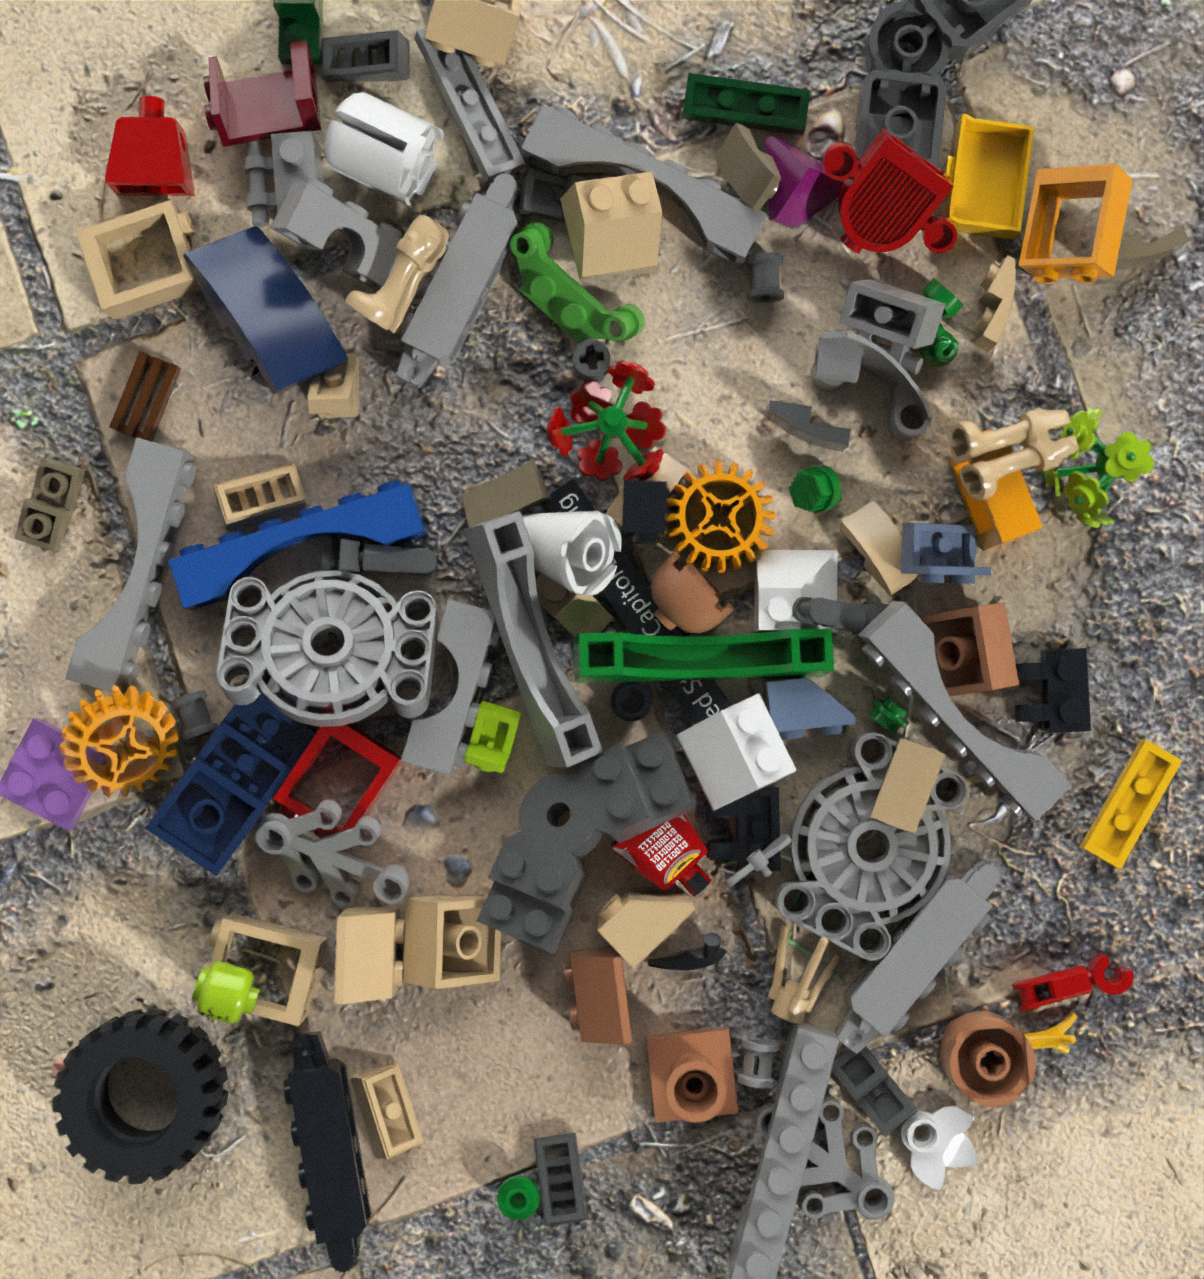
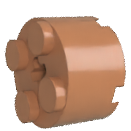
M989 1011L969 1012L947 1024L940 1044V1061L946 1076L967 1098L987 1107L1008 1105L1020 1097L1019 1094L1027 1085L1031 1084L1036 1071L1034 1049L1025 1035L1004 1017ZM991 1051L993 1056L987 1057L986 1065H983L980 1062L981 1058L986 1056V1052Z

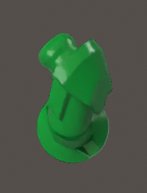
M935 278L922 290V296L945 303L941 318H953L964 306L956 296ZM940 323L934 343L920 347V354L928 364L942 367L954 360L958 353L959 342Z

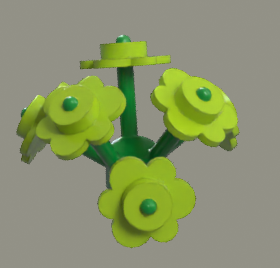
M1100 408L1095 410L1089 409L1086 412L1084 410L1078 411L1069 418L1071 423L1063 428L1061 434L1062 439L1073 435L1076 437L1079 450L1068 456L1069 458L1076 459L1081 451L1086 452L1091 449L1098 453L1096 463L1064 468L1054 467L1041 472V477L1046 480V487L1055 486L1056 497H1060L1058 477L1069 476V483L1063 489L1069 499L1068 506L1077 513L1076 519L1081 521L1084 526L1099 528L1100 524L1113 525L1115 521L1101 511L1109 502L1107 493L1114 479L1123 478L1127 482H1134L1138 479L1139 474L1143 475L1152 471L1155 464L1153 457L1148 454L1151 450L1150 442L1145 439L1138 441L1134 433H1121L1117 437L1116 443H1111L1107 446L1094 434L1098 428L1097 420L1103 414ZM1097 472L1100 478H1087L1084 474Z

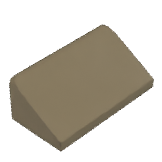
M532 460L462 495L461 498L468 526L471 527L502 515L518 511L522 513L551 499V496L535 461Z

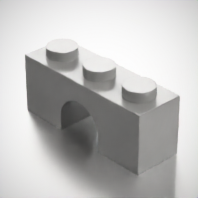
M310 179L309 182H293L271 228L303 248L311 250H322L329 235L334 230H339L346 237L349 246L348 257L342 267V271L376 291L380 290L394 267L398 255L396 246L403 234L388 224L380 223L378 226L367 219L369 213L359 205L349 201L343 204L332 197L334 191L320 181Z

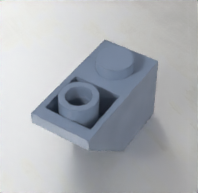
M810 678L763 683L765 706L782 740L803 738V729L820 728L821 735L846 733L845 725L856 724L855 715Z

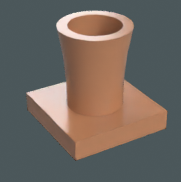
M728 1026L646 1035L655 1123L677 1120L699 1123L707 1121L714 1116L739 1113ZM692 1077H697L701 1079V1081L695 1085L686 1084L687 1081Z

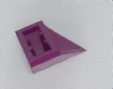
M771 136L765 138L766 154L773 157L781 179L776 193L772 198L768 199L769 220L790 228L798 227L838 198L843 181L831 179L825 173L823 164L798 147Z

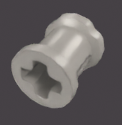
M742 1038L741 1046L745 1048L742 1073L737 1075V1082L754 1088H773L775 1085V1079L771 1077L774 1052H777L779 1049V1043L763 1038ZM759 1055V1065L757 1070V1058Z

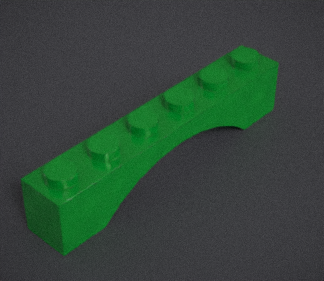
M790 629L725 636H654L623 632L579 633L573 641L575 683L821 678L834 671L832 629Z

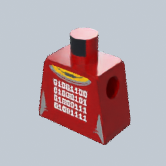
M685 814L622 843L615 841L611 844V849L664 891L679 880L694 897L712 881L697 864L708 850Z

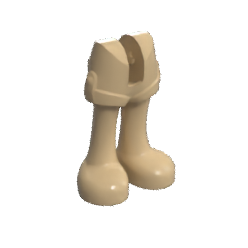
M426 215L416 217L403 238L397 243L396 250L398 255L394 267L381 289L374 294L353 290L348 294L344 302L382 328L398 334L425 272L432 271L436 261L443 256L446 250V243L449 237L448 231Z
M1036 408L1021 415L1020 422L989 432H981L973 421L963 420L955 423L951 429L950 444L953 459L957 463L976 458L981 454L1019 443L1023 445V449L991 461H979L962 467L959 477L968 494L978 501L991 498L996 492L997 479L1033 466L1039 471L1050 470L1058 467L1063 459L1078 451L1079 446L1075 435L1052 440L1049 436V433L1071 423L1067 410L1046 411Z

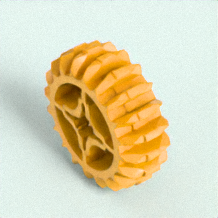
M715 461L713 474L708 473L704 463L699 464L697 467L699 479H696L692 473L686 471L683 474V479L688 488L678 483L673 488L674 493L681 498L680 500L669 498V508L676 510V513L669 514L668 524H676L677 528L668 531L667 539L681 537L682 541L674 547V551L681 553L688 547L692 551L686 559L688 565H691L698 555L704 558L701 564V571L707 572L711 560L717 561V573L722 574L726 569L725 560H730L732 568L737 571L742 568L740 555H743L749 563L756 560V556L750 548L751 546L760 551H764L767 548L766 542L758 536L759 534L763 536L773 535L774 529L764 525L763 521L774 520L776 512L771 510L763 511L762 507L769 505L773 501L772 495L758 497L757 493L765 487V483L762 480L758 481L753 487L747 483L753 475L752 470L748 469L741 479L735 476L738 470L737 463L733 462L729 467L728 474L722 473L723 465L721 461ZM724 485L737 490L740 494L729 500H720L711 492L708 493L705 487ZM694 495L699 501V506L704 513V519L696 528L689 532L685 520V510L688 501ZM749 503L752 510L753 524L751 532L745 540L739 533L741 530L736 524L735 516L742 507ZM735 505L725 520L728 527H721L719 523L718 526L712 524L707 529H703L708 525L713 516L711 508H718V511H720L721 508L728 510L731 506ZM710 534H719L727 542L730 541L735 548L713 550L701 545L698 541Z
M113 685L111 695L104 697L101 690L96 689L94 693L96 701L92 704L88 700L81 699L79 705L83 711L82 713L69 711L68 719L72 725L62 727L61 734L66 740L61 742L60 750L66 756L64 759L66 769L74 771V780L79 784L86 781L87 789L92 793L102 786L103 794L108 798L115 789H119L121 795L127 798L130 787L136 786L138 791L144 793V782L150 779L152 782L159 784L160 777L157 771H170L171 764L167 758L177 756L178 751L173 744L179 740L177 730L172 728L175 726L176 721L171 713H166L167 706L163 701L154 702L155 698L151 692L146 691L139 696L137 688L131 685L125 695H122L120 688ZM135 717L142 718L153 726L152 737L144 736L143 732L136 731V726L133 722ZM113 718L109 723L100 725L104 721ZM126 735L127 740L125 742L121 740L122 744L116 745L114 748L113 743L115 741L119 743L118 739L125 738ZM86 746L95 747L97 752L105 753L106 766L90 759L86 755Z

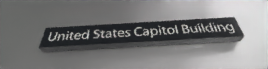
M573 478L550 494L551 499L540 503L546 513L595 511ZM621 548V552L615 551L612 564L617 565L616 572L612 580L601 592L631 634L683 636L677 626L670 631L656 618L654 613L659 608L652 599L651 589ZM714 680L664 681L694 725L732 706Z

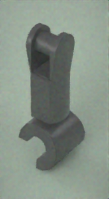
M324 535L321 571L339 570L359 574L361 565L364 571L396 574L403 572L404 574L430 575L437 568V558L431 550L426 548H402L401 546L365 544L364 549H362V542Z
M799 597L794 602L793 615L799 622L852 632V635L858 637V634L889 604L855 605L825 598Z

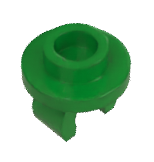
M513 1176L508 1178L500 1186L497 1195L499 1209L506 1217L513 1220H524L532 1216L537 1210L540 1200L539 1190L529 1176Z

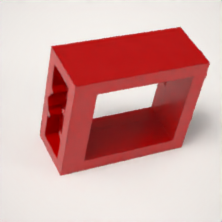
M351 723L343 726L320 727L273 798L282 804L279 810L290 819L316 810L294 796L293 793L331 736L380 767L381 770L344 826L336 824L330 830L319 827L314 832L319 838L354 828L360 818L368 815L403 762L400 755Z

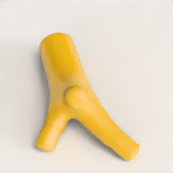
M1070 1012L1064 1021L1043 1031L1025 1033L1024 1035L1034 1050L1052 1048L1063 1054H1068L1070 1048L1064 1044H1074L1076 1038L1073 1035H1065L1064 1033L1077 1019V1015L1074 1012Z

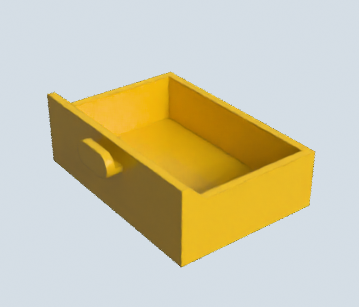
M968 114L961 115L954 128L951 156L947 155L944 173L950 177L954 187L945 198L943 216L953 222L957 232L1012 240L1021 232L1035 126L972 118Z

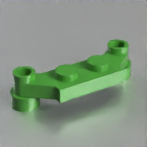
M541 222L528 224L512 237L510 248L517 257L522 278V285L518 290L577 343L580 344L587 338L609 339L614 342L629 340L643 330L645 318L643 312L637 306L624 304L614 311L608 310L547 256V253L553 246V234L547 225Z

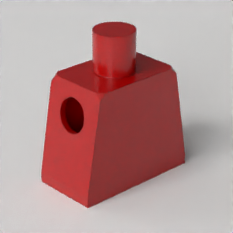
M140 97L139 117H120L116 120L105 174V183L116 195L194 196V184L185 131L175 118L164 117L165 101L160 97Z

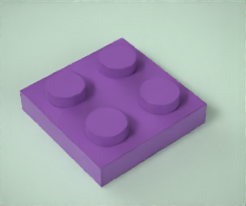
M33 718L0 780V796L67 831L73 830L92 792L87 789L86 781L80 784L77 783L73 777L74 771H69L65 767L64 759L66 756L61 753L60 744L66 739L63 738L61 729L39 718ZM86 746V755L96 763L106 766L105 753L97 752L95 747Z

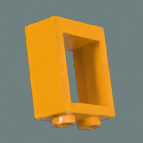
M1116 163L1037 169L1019 266L1031 274L1034 281L1045 284L1057 283L1059 278H1071L1077 282L1094 283L1097 281V278L1114 277L1133 179ZM1103 197L1092 256L1050 258L1061 201L1065 199Z
M1012 446L989 451L961 463H957L953 456L948 459L972 524L976 525V534L983 551L1043 528L1021 470L997 479L995 494L991 498L980 501L973 499L961 483L959 472L962 467L979 461H991L1013 453Z

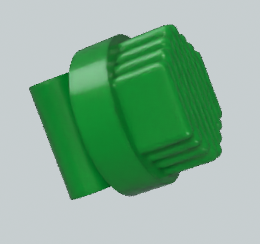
M825 465L807 467L796 473V477L793 478L794 481L788 487L794 506L805 511L808 510V512H824L832 509L837 503L842 501L839 478L831 467Z

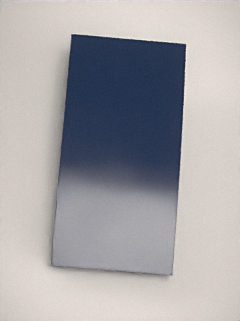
M259 227L248 228L184 253L183 257L223 330L230 328L248 363L253 360L255 361L273 395L336 368L349 359L328 321L304 284Z
M262 693L254 702L248 705L234 704L146 825L145 829L217 876L268 807V803L286 780L317 732L305 723H300L282 714L267 701Z

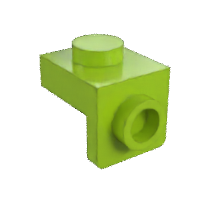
M482 700L463 761L474 765L481 771L503 773L511 755L522 712Z

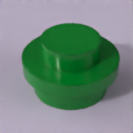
M888 696L885 701L876 697L872 702L874 707L869 714L891 733L896 734L901 727L905 729L909 725L908 720L904 717L908 711L892 697Z

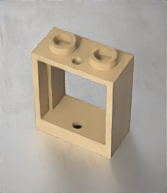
M171 200L76 231L101 310L112 319H117L201 290L183 257L184 253L194 250L190 236L195 235V230L187 211L181 212ZM168 223L183 272L122 292L106 243Z
M234 913L222 918L221 922L217 921L209 941V946L215 948L211 963L206 962L203 966L210 969L212 964L217 961L227 962L234 932L301 950L287 1006L257 999L252 1015L299 1027L308 1015L328 938Z

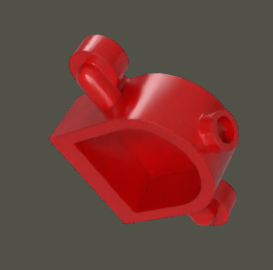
M885 128L881 130L859 161L855 150L846 143H835L827 148L823 155L825 173L833 180L843 181L838 196V209L845 233L840 240L848 248L858 254L863 249L871 252L893 251L911 241L919 230H922V239L925 246L934 253L947 252L955 245L957 230L953 222L945 216H932L954 187L947 174Z

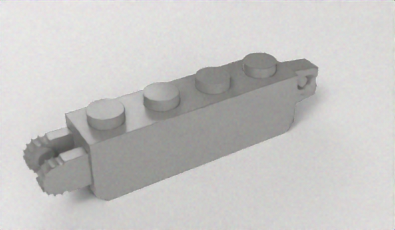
M505 172L504 174L496 175L485 196L476 193L471 204L467 202L463 204L456 218V225L459 227L453 239H448L443 256L437 260L440 262L438 269L433 277L428 275L420 288L418 297L422 300L415 314L409 312L404 319L400 334L403 335L401 341L405 349L396 375L399 379L414 387L421 388L436 365L445 367L454 363L511 251V239L519 232L513 211L515 201H517L519 195L517 193V182L510 173L506 174Z
M979 860L971 864L972 867L968 868L960 879L953 875H945L942 884L930 900L916 913L904 918L891 934V946L888 953L879 960L869 961L846 989V1003L851 1009L840 1025L836 1035L851 1051L856 1054L859 1053L880 1033L886 1038L891 1030L894 1033L899 1031L907 1022L910 1016L908 1010L918 998L923 1000L934 989L937 983L934 978L944 965L950 967L963 952L961 945L971 933L975 935L984 928L990 918L987 913L993 907L986 899L996 888L995 885L999 884V880H1001L1000 875H1002L996 865L987 863L985 860Z

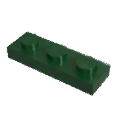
M688 73L682 119L730 126L738 123L747 128L803 136L811 90Z

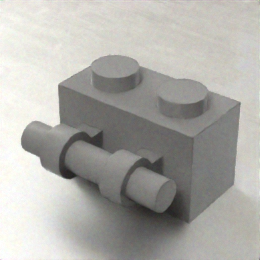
M313 131L271 134V157L264 156L262 141L246 143L247 157L243 158L244 173L249 175L250 193L246 195L247 209L252 212L253 226L264 227L269 225L268 211H277L278 214L293 182H309L310 179H315L324 183L321 146ZM274 174L275 193L269 194L266 191L265 175Z
M874 279L850 282L839 323L859 329L858 335L881 347L906 371L918 374L923 365V358L910 354L909 348L915 349L934 343L945 303ZM876 336L893 341L892 347L878 343Z

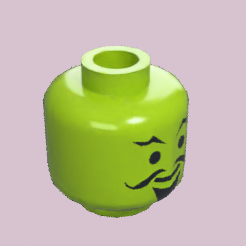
M217 961L212 964L210 969L203 967L191 1000L197 1002L199 1014L228 1024H235L241 1019L243 1013L252 1015L260 989L253 987L254 974L250 970Z

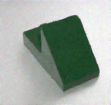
M273 0V6L279 17L278 59L280 63L292 64L290 43L306 40L313 64H322L323 0Z

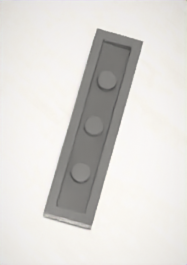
M426 27L417 30L414 39L485 183L492 182L493 178L495 179L496 175H500V173L504 174L506 172V174L510 173L511 175L522 171L525 162L475 61L471 59V54L458 49L455 50V53L438 50L431 45L432 40L424 38Z

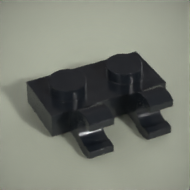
M1086 648L1040 650V663L1016 664L1018 680L1042 679L1043 704L1015 705L1016 722L1044 721L1045 733L1091 731Z
M763 787L715 811H712L708 801L705 800L706 817L736 818V841H706V848L708 850L706 858H709V860H736L737 871H740L749 864L746 858L758 849L761 851L765 850L773 841L780 837L779 787ZM779 851L768 859L769 863L766 866L771 872L781 871Z

